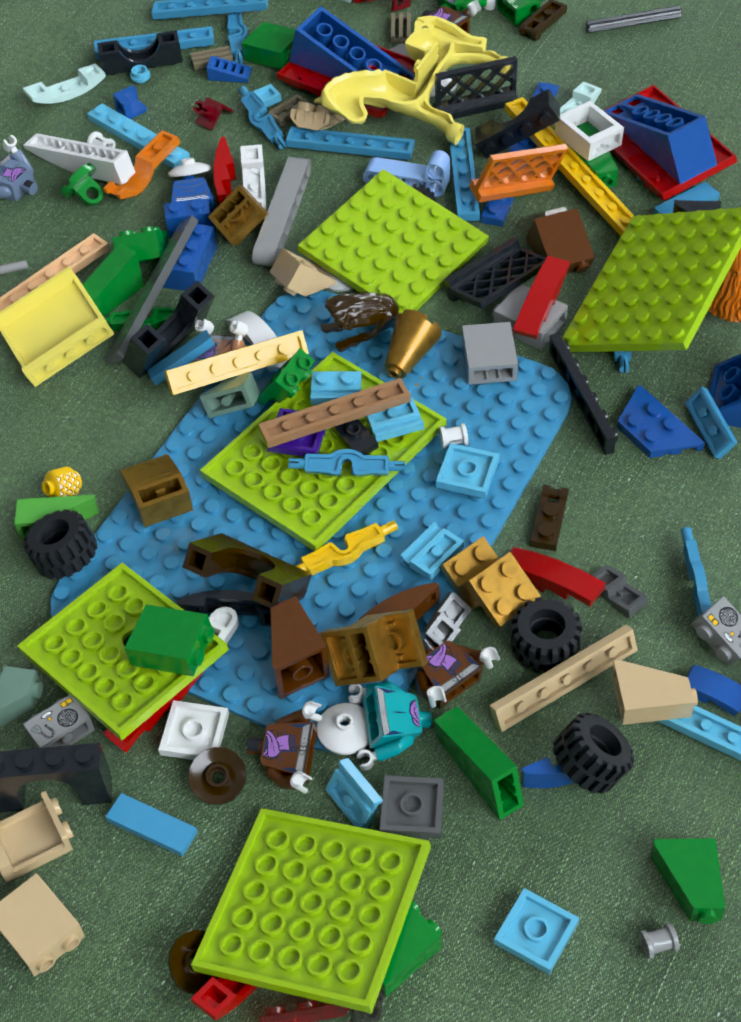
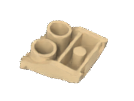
M300 101L297 108L291 109L290 118L297 127L312 130H324L345 120V118L330 112L322 105L315 106L314 104Z

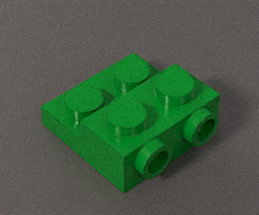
M299 348L275 373L258 396L257 401L264 405L269 400L273 402L277 400L281 403L287 396L291 399L300 389L298 386L300 380L304 382L312 373L310 368L315 360Z

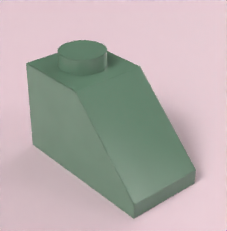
M249 372L226 379L201 394L200 399L208 417L211 418L253 407L260 395V391L252 373Z
M4 666L0 676V727L32 710L36 700L41 697L43 683L40 681L36 670Z

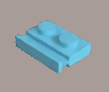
M312 372L311 405H318L361 391L362 372Z
M412 397L411 402L365 416L377 442L424 429V422L421 420L420 413Z
M434 522L400 555L401 562H406L410 565L411 569L431 581L441 571L439 566L464 548V541L445 528L441 529Z
M349 758L340 760L338 762L339 768L334 771L325 790L354 826L368 829L378 811L377 806L383 800Z

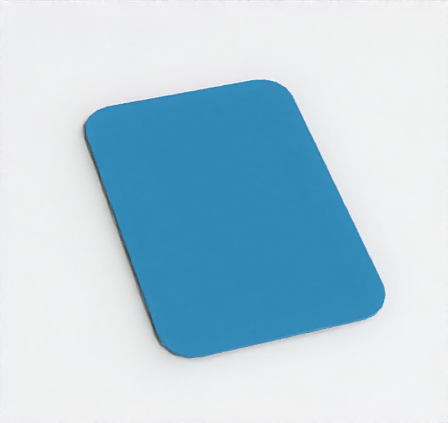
M321 290L306 297L299 293L296 296L290 293L282 295L260 317L277 337L303 331L309 352L308 355L315 360L310 370H313L330 353L334 352L385 383L395 380V378L387 374V370L384 367L394 326L378 333L370 340L364 341L358 346H352L343 352H339L336 349L337 342L361 333L370 332L377 325L357 327L352 330L344 329L341 332L324 333L321 330L322 324L335 322L328 309L325 308V303L327 299L338 294ZM442 330L439 341L411 370L412 373H408L402 381L414 400L447 418V426L444 428L458 427L461 423H465L468 434V445L466 447L499 454V462L486 499L436 488V479L449 448L447 446L446 449H442L438 433L405 465V472L399 471L325 543L332 542L340 550H346L347 547L344 543L346 534L363 529L374 523H377L380 527L392 520L398 526L397 531L385 535L383 543L364 551L354 562L344 566H332L311 576L305 598L299 600L319 634L326 629L352 625L371 608L402 591L436 582L439 584L440 601L417 621L422 641L428 639L435 646V643L424 634L425 628L446 594L451 591L456 595L458 593L442 570L429 581L411 569L409 564L406 562L402 563L400 555L434 522L441 529L445 528L464 541V548L462 550L483 536L492 547L568 416L572 401L569 385L554 368L516 355L518 361L517 381L469 385L462 336ZM245 338L243 339L246 346L251 345ZM267 367L250 371L260 393L279 368L271 372ZM226 379L209 384L208 387L204 390V392L220 384ZM199 397L152 458L169 454L189 489L193 511L144 528L131 495L127 491L94 534L97 540V549L95 550L94 558L90 559L91 562L84 566L80 572L73 573V576H65L59 580L51 596V617H54L122 562L176 604L180 598L204 591L238 590L253 593L257 581L250 577L224 572L204 578L182 567L189 542L220 533L294 566L302 563L303 556L314 552L202 478L200 474V469L276 403L277 400L274 402L269 400L264 405L256 401L253 407L209 418ZM237 615L239 625L227 643L229 650L210 665L187 692L217 707L228 708L229 712L265 728L268 724H274L277 719L302 709L308 701L322 704V707L317 708L315 714L322 715L328 708L334 705L350 703L348 697L359 694L349 693L348 688L350 685L335 686L329 665V677L283 699H279L272 667L271 626H261L259 616ZM131 635L125 638L124 646H126ZM417 667L399 669L383 681L361 683L360 685L366 688L367 684L389 681L408 693L415 681ZM309 721L313 722L315 727L317 728L318 721ZM349 722L341 723L342 726H347L350 724ZM317 735L315 749L333 753L321 744Z

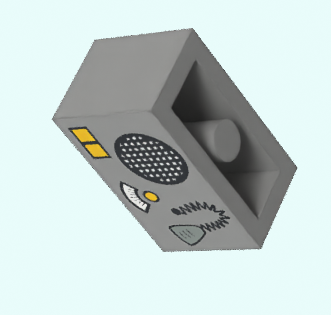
M723 596L712 603L691 625L696 629L697 635L714 649L716 656L729 666L741 659V615Z
M70 695L57 700L51 707L33 715L29 721L23 724L29 739L36 748L73 745L95 731L89 714Z

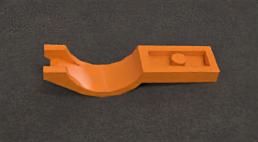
M163 130L160 131L136 155L134 165L136 173L123 185H115L114 182L110 181L103 187L104 192L107 194L111 193L119 199L139 195L150 183L154 169L180 144L179 137Z

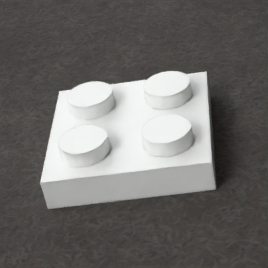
M173 700L158 749L160 755L194 760L202 751L212 747H220L229 717L228 708Z

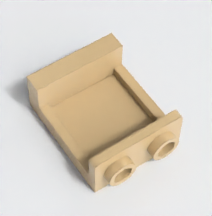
M46 791L40 793L43 799L41 802L0 821V872L6 883L73 850L69 841L70 838L74 837L67 821L61 823L58 815L63 812L56 797L50 800Z
M37 873L0 901V933L24 961L33 976L49 970L54 965L56 959L65 952L74 950L85 936L77 920Z

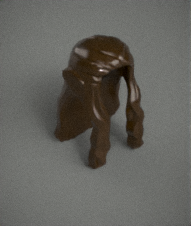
M364 292L336 295L327 299L325 303V308L328 309L335 322L322 324L321 330L324 333L341 332L344 329L352 330L357 327L377 325L370 332L361 333L337 342L336 349L339 352H343L352 346H358L360 343L370 340L378 333L394 326L399 314V307L395 299L386 293Z

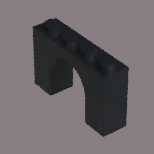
M197 280L181 294L174 312L160 328L155 331L147 323L130 338L123 363L139 378L144 376L148 369L161 361L196 330L195 323L197 320L203 321V319H206L215 296Z
M100 743L0 751V813L23 811L26 784L38 780H56L73 786L79 795L82 805L112 803V775Z

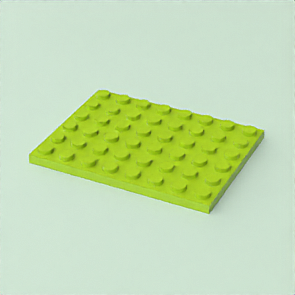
M741 207L633 216L562 337L564 341L568 342L570 352L687 350L741 249Z
M334 352L330 353L312 370V372L361 371V390L385 383ZM311 373L304 382L300 380L298 384L300 389L291 399L287 396L281 403L278 401L274 403L200 469V474L202 478L315 551L336 534L399 471H389L388 476L356 477L352 474V463L345 461L342 465L340 476L307 474L305 469H289V458L305 459V457L267 451V445L259 431V423L275 419L280 408L300 411L315 406L311 405L310 399ZM414 400L421 420L424 422V429L378 442L379 448L367 455L389 456V461H405L406 465L439 433L440 427L447 426V418ZM359 418V421L374 437L367 423L366 418ZM331 428L326 429L319 454H332L338 450L348 449Z

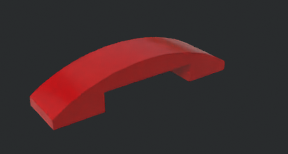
M212 977L191 998V1002L216 1021L242 1003L257 986L220 977L217 979Z

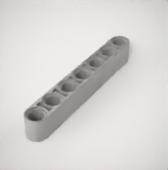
M288 157L267 211L269 214L264 219L253 249L252 261L254 265L272 267L282 248H284L310 177L311 159Z

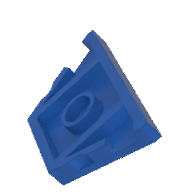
M641 385L637 386L617 422V428L649 458L661 457L665 454H681L682 449L695 448L696 451L704 449L705 442Z

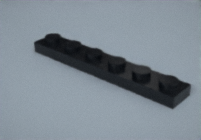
M560 333L551 334L549 352L564 380L568 383L569 389L604 455L614 453L615 443L618 441L616 429L610 426L606 411L600 408L596 393L590 390L588 379L579 370L578 360L572 357L568 342L562 339Z

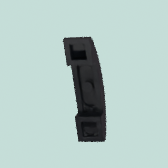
M238 590L204 591L180 598L177 602V605L185 611L208 614V616L209 612L213 613L220 607H229L235 610L237 615L259 616L261 626H271V609L251 600L253 595L251 592Z

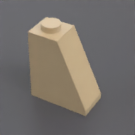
M622 660L613 661L611 676L622 725L689 718L692 716L693 708L698 704L696 689L691 688L688 677Z

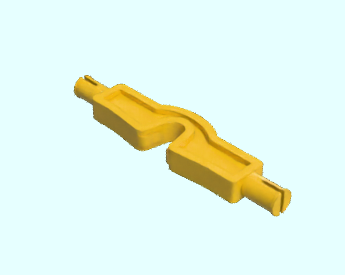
M392 520L380 527L377 523H374L363 529L346 534L344 537L346 550H340L335 544L329 542L314 552L303 556L302 563L296 567L311 573L313 576L332 566L350 564L357 560L364 551L383 543L385 535L397 531L398 526Z

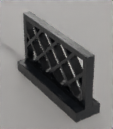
M516 56L436 73L435 103H433V107L451 114L453 119L505 108V103L518 99L516 95L518 59ZM511 65V68L505 74L501 72L505 66ZM485 70H492L486 78L481 76ZM498 74L501 78L494 85L490 81ZM464 75H472L466 82L461 81ZM452 79L446 87L441 85V80ZM476 79L482 81L475 89L471 87ZM506 81L510 82V86L500 88ZM457 83L460 84L462 87L456 93L450 91ZM486 85L491 87L490 90L481 92ZM466 90L471 91L470 95L460 97ZM446 94L452 96L448 100L441 101Z
M512 237L445 278L444 284L447 297L453 302L462 299L483 309L537 275L546 257L520 247L519 240Z

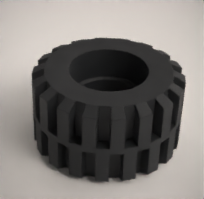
M64 509L61 512L57 510L52 514L45 515L28 529V534L24 537L23 547L40 575L46 576L47 579H62L65 576H73V573L83 570L82 568L87 566L91 562L90 559L94 558L96 554L97 540L84 517L74 510L71 512L69 509Z
M541 597L535 598V602L529 600L525 602V607L520 606L517 609V614H514L512 619L511 649L515 653V658L518 662L523 660L524 667L528 669L531 666L535 672L540 670L547 672L578 653L580 650L582 622H580L578 612L573 613L574 608L570 604L565 606V601L560 599L553 601V597H547V600H542ZM546 630L554 632L558 637L542 639L535 636L534 633Z
M589 712L586 714L580 713L553 742L555 759L557 764L561 766L564 774H567L570 780L577 783L584 790L588 789L592 793L598 792L603 794L606 791L608 792L633 767V750L628 744L626 737L610 721L597 714L594 715Z

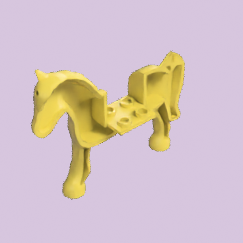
M437 16L418 17L414 24V32L405 42L408 55L416 62L413 68L415 72L413 81L386 69L383 71L380 69L374 71H353L332 78L325 85L321 96L314 100V103L321 104L330 112L345 118L350 124L359 125L366 121L368 114L364 104L378 108H389L394 112L417 118L435 126L446 135L448 142L457 145L464 133V125L454 122L451 114L438 110L429 103L430 94L435 86V74L445 72L450 67L458 64L477 65L508 57L500 56L491 50H485L486 38L472 36L452 22ZM511 65L505 66L501 72L505 74Z

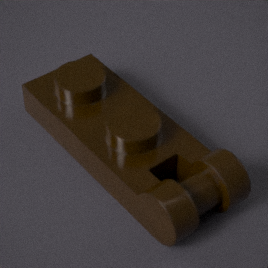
M549 0L521 24L519 33L524 36L529 35L531 39L538 41L542 33L567 12V5L555 0Z
M543 484L530 547L551 551L557 550L569 488L561 487L560 490L551 488V485ZM549 498L558 499L559 501L558 503L549 502Z

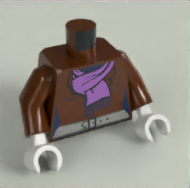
M478 0L470 2L467 5L468 8L463 11H455L443 6L434 12L425 10L421 17L437 16L443 18L470 34V18L481 10V6Z
M424 639L422 642L428 663L422 667H417L415 674L417 694L429 701L431 708L437 705L441 709L481 680L482 665H485L489 670L493 668L492 660H500L496 648L487 647L481 651L459 644L455 645L451 641H445L435 648L428 639Z
M308 701L302 709L277 719L274 724H268L264 739L249 737L247 754L261 756L260 765L266 771V776L281 789H297L304 794L308 792V789L303 787V784L309 783V780H312L310 773L317 737V728L313 722L309 721L322 720L321 715L315 714L316 709L322 707V704Z

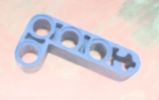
M436 150L431 154L427 165L374 157L369 160L363 174V180L367 184L384 169L412 187L413 184H416V187H420V184L424 185V189L428 187L430 192H434V197H440L444 194L450 179V157L446 152Z

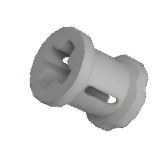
M666 923L664 928L654 931H639L641 947L647 959L654 958V954L670 949L675 952L680 949L677 933L671 923Z

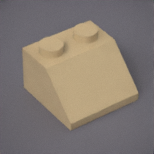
M282 248L270 270V273L276 278L275 282L283 286L286 292L294 296L299 293L306 297L331 287L337 282L320 266Z

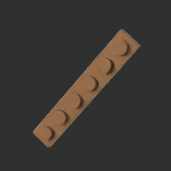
M398 378L259 423V431L267 447L271 448L411 402V396L402 379Z

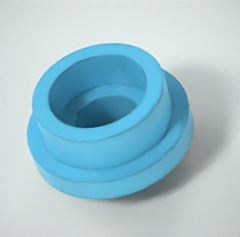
M144 65L134 66L130 73L131 80L139 84L145 83L151 76L150 71Z

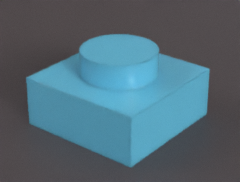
M272 84L253 91L266 107L282 101L281 94Z

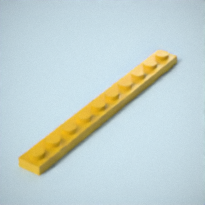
M522 97L505 103L504 110L514 119L525 109L528 102ZM551 126L529 136L539 148L566 144L555 134ZM566 144L568 151L558 169L621 236L634 215Z

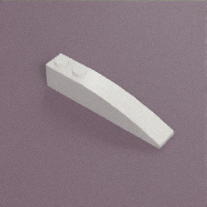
M38 133L23 145L26 150L73 173L81 166L91 163L96 168L95 173L91 177L92 179L106 182L111 181L123 185L136 173L126 150Z

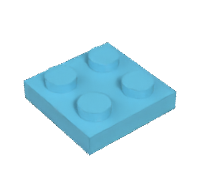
M450 443L436 479V488L486 499L499 462V454Z
M524 888L495 936L494 944L550 975L576 929L579 917Z

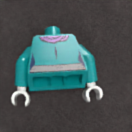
M392 682L367 684L366 688H363L360 684H352L348 688L349 693H359L349 696L348 699L350 703L356 705L363 702L369 747L375 748L374 752L369 750L358 752L357 759L362 757L370 758L368 763L360 765L361 770L371 769L374 761L377 759L381 762L399 755L413 745L414 739L422 733V728L428 729L431 727V713L429 711H419L417 697L414 694L405 692Z

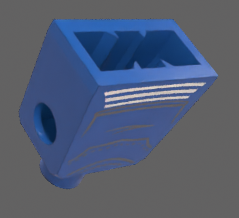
M187 175L183 177V180L173 183L171 203L208 198L210 213L215 210L213 196L205 178H195L194 175Z

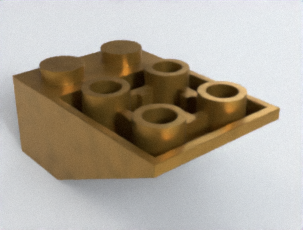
M169 454L120 470L144 528L193 511L189 489Z

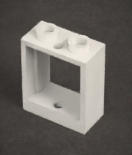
M591 101L560 114V121L556 122L555 134L587 161L622 145L624 127ZM588 121L600 132L588 137L576 126Z

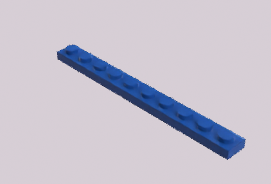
M539 82L533 97L549 89L556 98L559 92V85ZM528 137L512 145L509 152L534 149L536 144ZM515 197L488 201L481 216V223L503 227Z

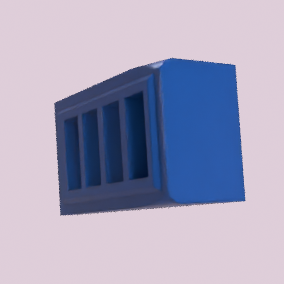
M210 56L207 65L208 80L248 83L252 71L250 66L215 56Z

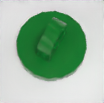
M91 163L81 166L69 178L68 181L70 183L68 187L66 185L62 186L60 194L65 199H69L75 194L88 206L100 204L103 198V190L91 178L96 168ZM94 190L98 197L90 199L87 197L86 192Z

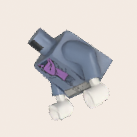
M10 135L9 141L12 144H8L5 139L3 140V149L13 154H7L0 160V199L17 201L25 193L34 195L37 192L38 185L35 183L33 177L34 170L23 152L15 147L17 139Z

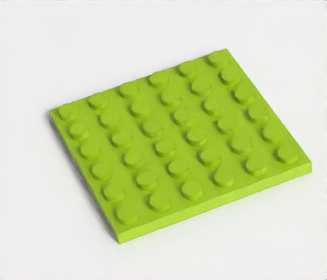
M383 169L298 244V252L360 293L373 292L391 295L398 304L399 313H403L405 309L417 311L444 285L445 278L460 270L488 242L489 236Z
M261 808L192 961L191 966L194 972L372 1014L431 849L430 842L428 840Z

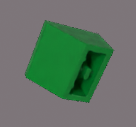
M154 226L140 228V233L138 231L132 232V230L119 232L118 237H112L114 249L122 243L137 253L139 262L160 259L168 244V232L161 231L160 227L154 228Z

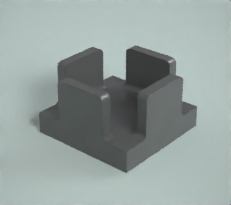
M384 775L380 831L426 840V838L441 839L444 778Z

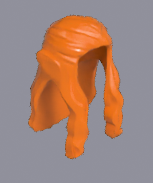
M741 249L708 309L713 316H717L727 322H741Z

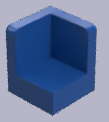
M134 85L113 94L116 111L127 118L132 119L147 111L146 106L138 100L137 90Z

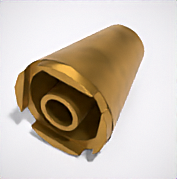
M405 309L403 313L400 312L398 314L384 364L386 372L390 377L395 379L406 377L439 341L442 330L435 321L433 325L428 322L427 315L410 309Z

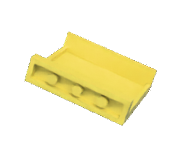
M70 266L0 311V331L22 366L23 373L35 387L114 335L113 330Z

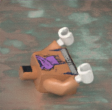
M203 319V321L197 320L195 329L201 333L207 330L211 334L214 325L206 319ZM233 320L229 330L236 335L212 334L211 337L215 346L197 357L193 362L246 347L242 337L247 334L248 326L245 323Z

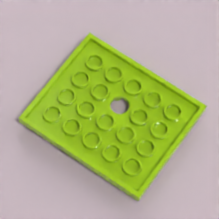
M123 562L17 645L20 653L68 695L73 697L121 741L229 650L227 643L214 634L212 642L208 643L205 649L203 663L197 667L194 676L131 666L123 642L127 636L132 634L145 605L178 610L183 609Z

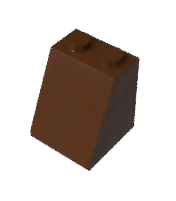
M577 208L534 219L526 236L527 243L532 252L546 258L551 256L570 261L567 274L572 271L583 272L590 268L595 256Z
M296 596L289 600L280 601L277 605L271 607L272 667L277 696L279 699H283L330 676L327 646Z

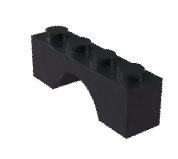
M177 30L157 33L154 42L149 47L137 51L124 48L117 40L97 43L101 67L105 75L131 71L136 65L155 68L157 66L174 65L183 62Z
M549 89L530 98L525 109L514 119L504 123H498L491 119L475 128V146L486 159L490 155H495L560 121V103Z

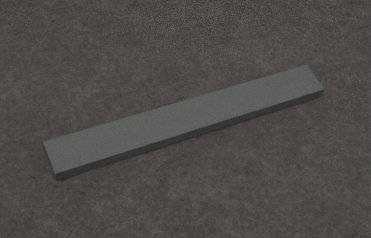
M193 215L179 223L105 358L110 364L124 359L130 338L143 325L198 223V220Z

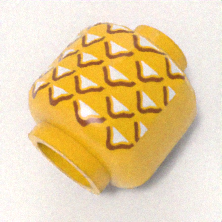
M68 466L48 471L42 482V490L48 497L77 496L82 487L79 473Z

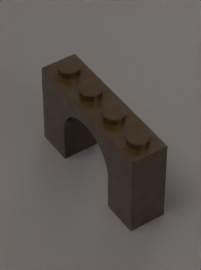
M223 533L189 542L182 566L204 578L224 572L250 577L257 581L251 600L270 609L280 601L289 600L295 596L298 600L304 599L312 576L311 573Z

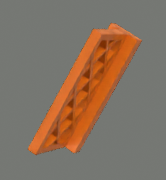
M566 144L490 155L479 179L471 180L469 187L478 203L552 191L555 186L552 177L567 153L568 147Z

